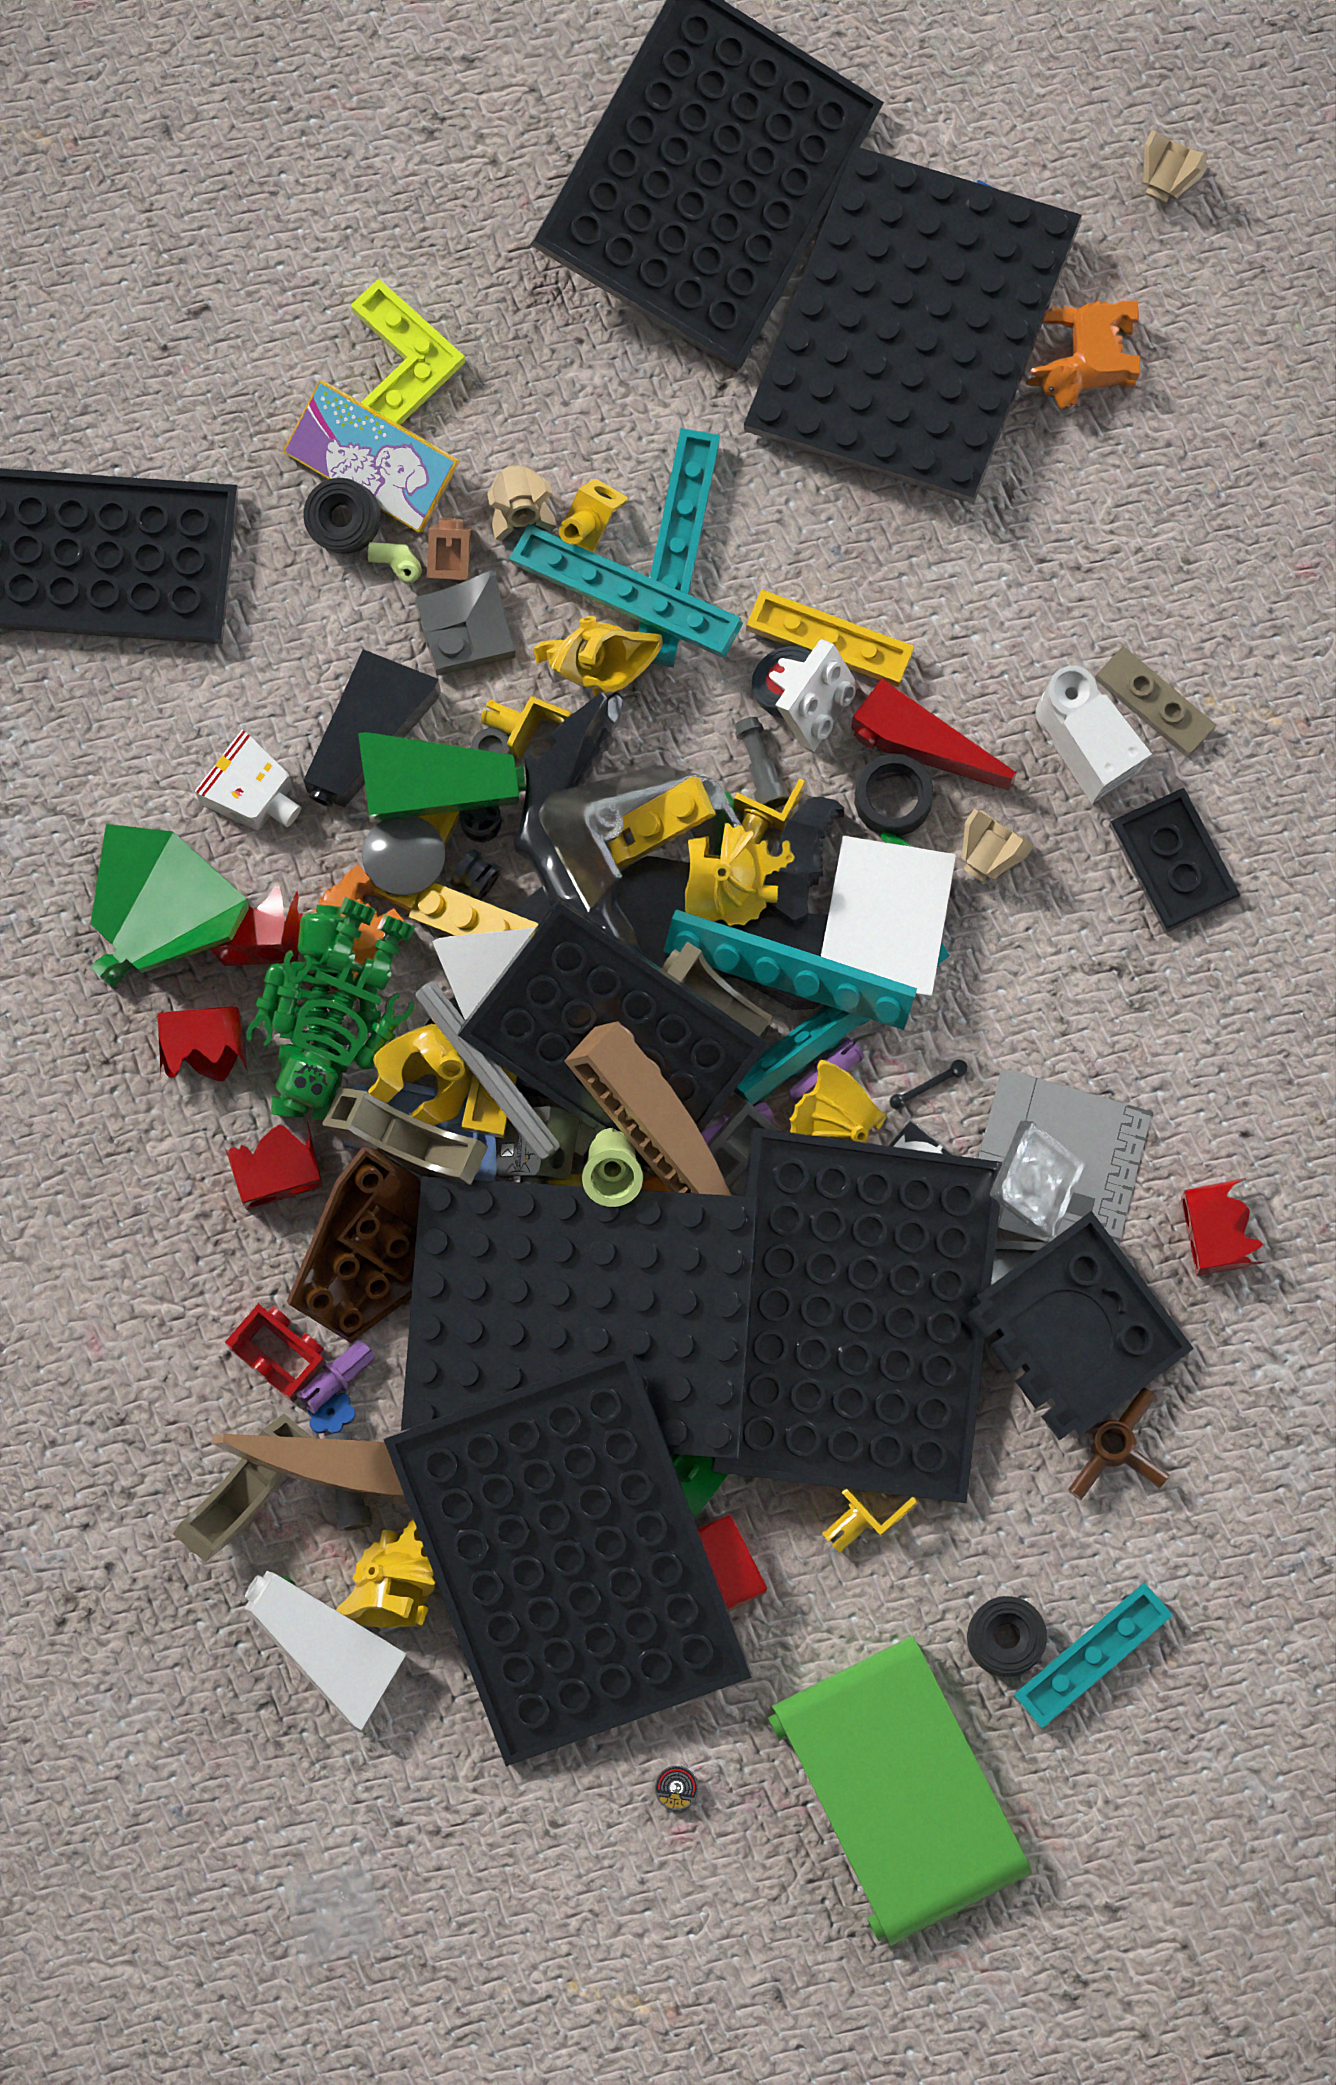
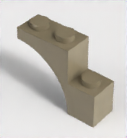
M687 942L681 952L675 949L670 954L662 968L754 1034L764 1039L772 1027L773 1016L754 1005L727 984L706 962L702 950Z
M339 1087L322 1124L357 1148L378 1149L417 1175L445 1178L471 1185L475 1174L479 1171L481 1161L488 1148L487 1145L478 1139L458 1135L411 1117L380 1101L366 1091Z
M285 1414L278 1417L259 1434L260 1436L312 1438ZM241 1459L220 1485L188 1517L180 1522L173 1535L185 1544L191 1552L206 1562L249 1528L271 1493L291 1477Z

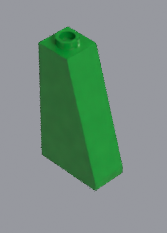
M368 732L358 733L370 822L518 804L519 792L526 791L523 766L515 767L514 755Z

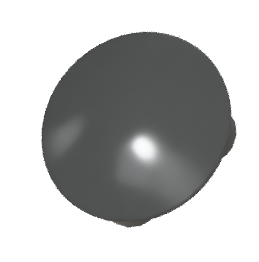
M411 816L388 819L375 825L367 835L362 848V862L364 870L371 881L392 897L412 895L428 888L442 874L445 866V847L435 827L420 817Z

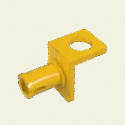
M598 479L591 480L578 489L570 509L561 523L562 526L559 527V537L565 543L575 544L595 552L612 514L626 504L628 497ZM597 492L604 493L612 499L605 498L599 495Z
M530 696L524 710L521 712L501 705L491 699L485 705L491 710L489 712L483 709L481 724L510 734L507 746L512 755H514V758L520 760L541 719L560 725L573 713L533 696Z
M799 778L782 813L740 793H736L734 797L735 807L746 815L741 826L745 832L752 831L754 833V836H752L754 843H760L767 827H774L784 831L805 791L804 780Z
M844 1488L841 1492L850 1501L848 1504L850 1509L827 1530H824L822 1534L829 1542L844 1531V1534L832 1544L841 1554L867 1528L871 1530L874 1528L879 1535H884L920 1501L916 1497H912L882 1524L852 1489Z

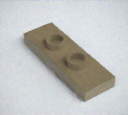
M1124 646L1096 674L1095 680L1187 758L1190 757L1216 727L1212 720Z

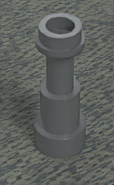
M748 717L738 721L735 724V735L737 739H744L751 760V764L748 767L756 787V791L753 793L755 800L771 809L785 805L789 795L785 783L779 781L772 758H767L759 735L764 730L763 725L759 722L758 717Z
M339 1432L325 1437V1439L352 1440L350 1432ZM335 1489L339 1511L336 1512L339 1531L357 1530L373 1524L370 1507L365 1506L362 1493Z

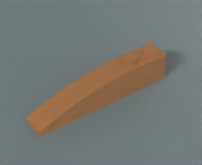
M618 1021L594 1027L565 1059V1063L670 1192L731 1196L719 1167L695 1122L671 1086L661 1075L658 1065L646 1057L635 1043L632 1033L627 1028L621 1026Z
M241 1434L212 1435L213 1445L253 1464L288 1477L336 1490L376 1496H392V1505H408L385 1442Z

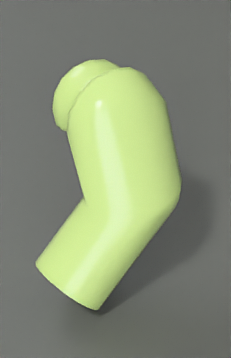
M369 542L368 562L388 563L403 582L411 583L419 579L422 572L421 563L407 545Z

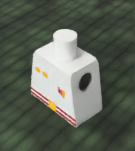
M243 730L240 731L195 790L199 803L204 807L254 830L261 829L270 816L284 826L289 827L301 811V807L286 797L292 787L289 774Z

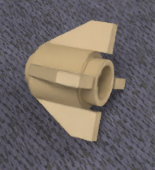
M1151 130L1145 143L1144 177L1141 181L1147 187L1145 194L1162 203H1167L1169 198L1177 200L1183 192L1202 178L1208 165L1206 162L1208 155L1189 149L1171 141L1161 133Z
M519 465L508 466L496 475L487 493L490 506L495 508L492 530L496 540L502 541L514 530L513 526L526 527L528 524L531 525L536 522L537 526L550 531L557 527L554 514L545 503V500L553 494L549 480L532 469Z
M974 808L965 822L963 850L960 858L967 863L963 870L982 882L988 876L996 880L998 875L1024 860L1035 844L1001 824L984 811H978Z

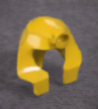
M436 1024L422 1026L409 1031L383 1046L375 1054L373 1061L379 1074L376 1083L368 1090L369 1094L387 1103L404 1087L403 1082L413 1083L414 1080H418L425 1074H434L438 1080L436 1097L423 1102L409 1116L433 1126L458 1116L470 1088L473 1072Z

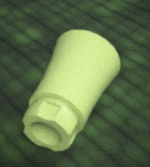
M613 1128L604 1129L596 1135L590 1146L589 1159L582 1174V1183L587 1195L596 1203L607 1207H618L629 1203L638 1195L643 1184V1173L636 1160L635 1147L622 1132Z

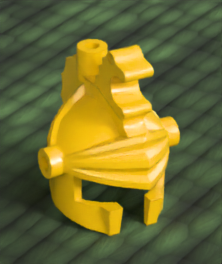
M587 616L579 620L580 628L570 634L565 640H544L539 645L534 646L533 650L537 664L548 660L549 667L560 676L582 687L592 688L593 695H598L601 692L604 694L615 692L631 683L655 659L662 647L663 641L661 634L625 631L618 626L597 622L595 616Z
M725 823L721 856L709 855V836L688 840L690 873L685 890V912L713 922L722 919L729 926L734 924L745 925L751 919H758L761 911L767 907L766 902L777 903L778 886L764 885L767 874H772L773 871L779 872L781 867L786 868L788 863L794 861L795 856L790 850V842L786 840L782 843L783 851L780 856H772L768 852V842L766 840L756 844L752 839V836H754L752 831L745 832L744 828L739 825L732 828L729 823Z
M820 1060L817 1066L818 1076L815 1088L812 1092L803 1094L802 1099L795 1105L794 1113L789 1119L791 1122L790 1132L867 1143L868 1131L872 1127L879 1131L887 1114L877 1108L864 1088L848 1072L831 1062Z
M413 1519L408 1522V1526L404 1528L401 1536L392 1530H382L380 1541L374 1542L371 1547L364 1550L363 1556L356 1563L355 1574L352 1577L355 1581V1588L349 1597L337 1607V1612L361 1626L379 1628L422 1626L429 1611L428 1607L422 1605L426 1603L429 1595L434 1591L435 1576Z

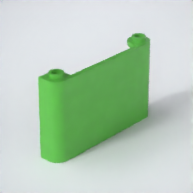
M913 1636L771 1706L774 1715L768 1717V1720L777 1739L781 1741L787 1738L790 1745H792L871 1904L873 1915L867 1917V1920L878 1942L886 1939L888 1945L892 1946L1032 1874L1027 1859Z

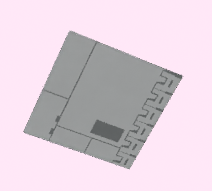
M1002 1068L978 1159L1005 1162L998 1228L1050 1242L1092 1211L1119 1246L1152 1112Z

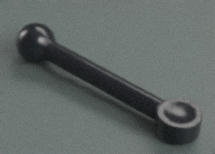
M960 1059L955 1060L950 1069L902 1095H892L889 1100L890 1106L895 1110H900L904 1108L907 1101L953 1076L963 1077L967 1072V1063Z

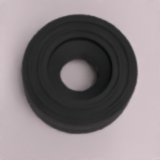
M338 477L320 483L311 491L304 505L303 518L308 534L318 545L335 553L350 554L362 550L375 538L380 527L381 511L376 497L368 488L352 479ZM339 505H348L352 510V520L344 527L335 526L332 521L334 509Z
M1013 1596L996 1597L984 1603L973 1615L967 1630V1644L975 1662L985 1671L1001 1677L1017 1676L1032 1668L1041 1658L1047 1642L1046 1625L1039 1611L1029 1602ZM1010 1624L1017 1629L1019 1642L1014 1648L1004 1649L996 1643L994 1633L998 1626Z

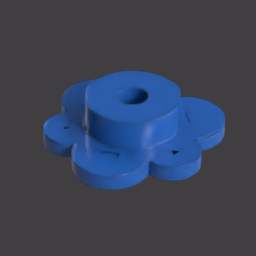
M346 1393L335 1394L315 1414L307 1409L309 1416L312 1417L310 1419L312 1431L318 1434L329 1431L331 1434L341 1432L343 1425L352 1423L356 1417V1412L349 1405L351 1402L349 1395Z

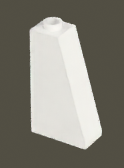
M536 927L449 936L432 941L465 1020Z
M266 1571L263 1577L256 1576L246 1591L245 1598L249 1601L244 1609L347 1723L362 1730L406 1653L275 1573Z

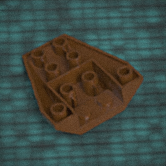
M362 1147L333 1186L288 1296L287 1303L351 1343L412 1297L421 1178L378 1149Z

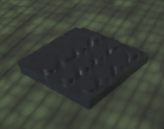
M1092 1211L974 1297L972 1301L977 1307L966 1314L983 1339L993 1332H996L1000 1337L989 1347L1009 1374L1019 1367H1022L1025 1371L1015 1382L1033 1407L1037 1409L1046 1401L1051 1408L1042 1414L1041 1417L1058 1440H1061L1069 1433L1074 1439L1080 1437L1194 1349Z

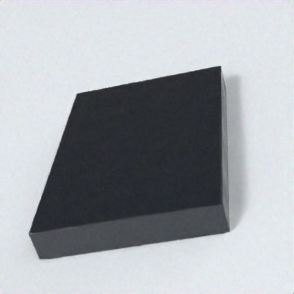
M1181 788L1110 821L1109 827L1164 933L1240 898L1241 895L1185 788Z

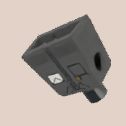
M552 1106L532 1107L560 1144L558 1150L544 1160L537 1157L508 1119L504 1138L495 1137L497 1173L500 1177L520 1180V1183L545 1184L546 1181L566 1180L570 1176L580 1119L562 1108Z

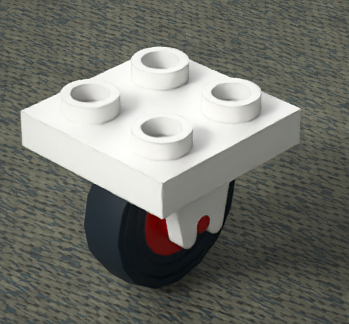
M820 639L812 652L797 646L778 648L767 654L758 663L752 675V691L760 707L772 716L785 719L801 746L815 751L821 741L830 734L834 722L844 707L852 702L859 687L835 645L823 639Z

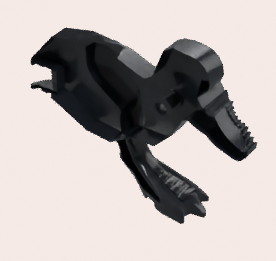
M601 692L564 720L550 734L551 741L555 745L538 761L531 753L524 759L526 775L525 802L520 827L514 838V849L517 854L530 861L542 887L510 912L539 924L560 897L600 926H604L607 931L657 966L663 968L670 956L669 953L663 951L672 917L676 910L685 912V890L689 880L690 862L646 855L608 878L604 874L594 872L584 866L571 850L564 835L565 818L568 820L570 809L575 802L578 792L581 791L586 782L585 780L593 772V767L600 763L603 753L608 751L612 745L613 739L611 735L620 719L623 697L618 692H615L607 698ZM825 797L808 799L788 821L782 833L779 849L774 855L780 856L782 854V843L787 840L790 842V850L795 856L794 861L788 863L786 868L781 867L779 872L773 871L772 874H767L764 885L778 886L777 903L766 902L767 907L761 911L759 918L751 919L745 925L734 924L729 926L722 919L715 922L821 957L828 914H811L808 912L809 888L813 885H818L819 877L823 876V864L821 863L823 861L821 856L823 850L820 847H823L824 842L821 839L825 838V832L829 830V825H833V819L844 817L845 808L838 801ZM712 968L721 978H737L792 1010L815 1009L821 1004ZM454 995L451 999H449V1001L453 1004V1006L456 1008L459 1014L463 1017V1014ZM430 1018V1019L427 1021V1023L425 1024V1026H426V1025H430V1024H435V1023H434V1021ZM517 1077L516 1087L520 1093L549 1099Z

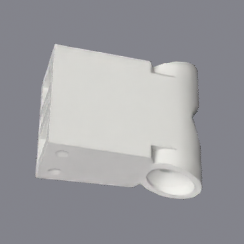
M1068 665L1060 668L1052 676L1037 704L1036 719L1039 725L1050 734L1053 739V745L1091 804H1093L1138 774L1152 753L1107 695L1101 694L1094 677L1087 669L1078 665Z

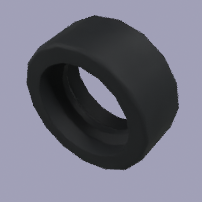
M890 753L874 758L863 767L856 781L854 805L858 817L868 829L880 835L882 832L893 833L899 837L912 833L925 822L931 811L934 787L929 772L919 761L907 755ZM901 773L909 777L916 785L918 802L914 809L906 816L900 818L885 817L873 808L869 798L870 788L873 782L881 775Z

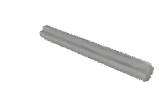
M433 981L422 986L415 994L417 1001L537 1157L544 1160L554 1154L560 1147L559 1142L500 1065L458 1036V1031L465 1020L443 991Z

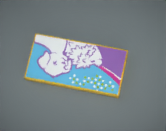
M319 380L283 450V453L327 479L349 478L362 484L374 494L380 510L417 532L424 531L460 462L459 459L324 380Z

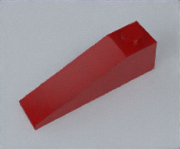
M882 678L852 717L851 729L855 731V738L868 748L873 749L876 746L888 754L907 755L921 764L1008 791L1014 784L1016 771Z

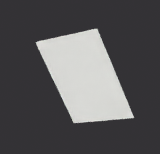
M843 836L821 957L917 988V994L932 996L956 854Z

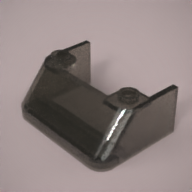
M659 765L552 793L546 799L539 810L540 821L588 912L595 910L622 878L605 843L615 840L622 832V817L692 776L700 778L716 815L692 828L690 831L694 838L709 836V855L721 856L725 823H729L732 828L738 825L741 826L721 787L715 780L705 775Z

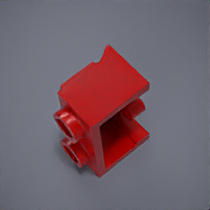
M258 1303L225 1341V1344L235 1355L294 1403L298 1398L296 1393L307 1386L326 1363L320 1355L324 1348L308 1334L304 1333L299 1338L287 1327L292 1321L276 1307L272 1306L267 1311ZM263 1325L309 1363L297 1379L292 1377L250 1341Z

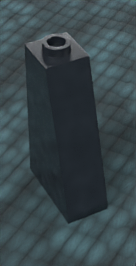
M363 649L303 780L306 791L310 794L309 797L316 803L326 807H332L334 803L345 808L365 785L358 733L368 732L405 738L439 698L441 693L439 679Z

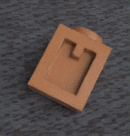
M441 518L439 519V525L430 526L427 578L469 579L472 527H464L463 520Z

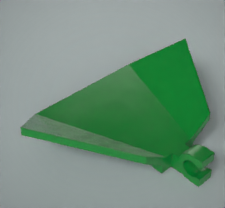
M106 824L90 924L116 950L113 954L101 956L90 968L113 989L133 966L141 973L231 941L249 910V900L173 831Z

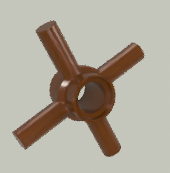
M1145 1387L1142 1388L1118 1421L1107 1420L1100 1424L1097 1423L1084 1433L1089 1437V1450L1092 1457L1069 1487V1493L1082 1500L1106 1466L1117 1467L1123 1464L1128 1465L1159 1489L1163 1486L1170 1475L1135 1450L1136 1441L1132 1432L1156 1399L1154 1393ZM1106 1433L1118 1435L1123 1442L1122 1452L1118 1454L1106 1452L1101 1445L1102 1435Z

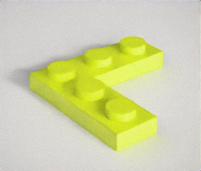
M378 278L350 305L351 311L397 352L404 361L361 403L401 425L465 363V356Z

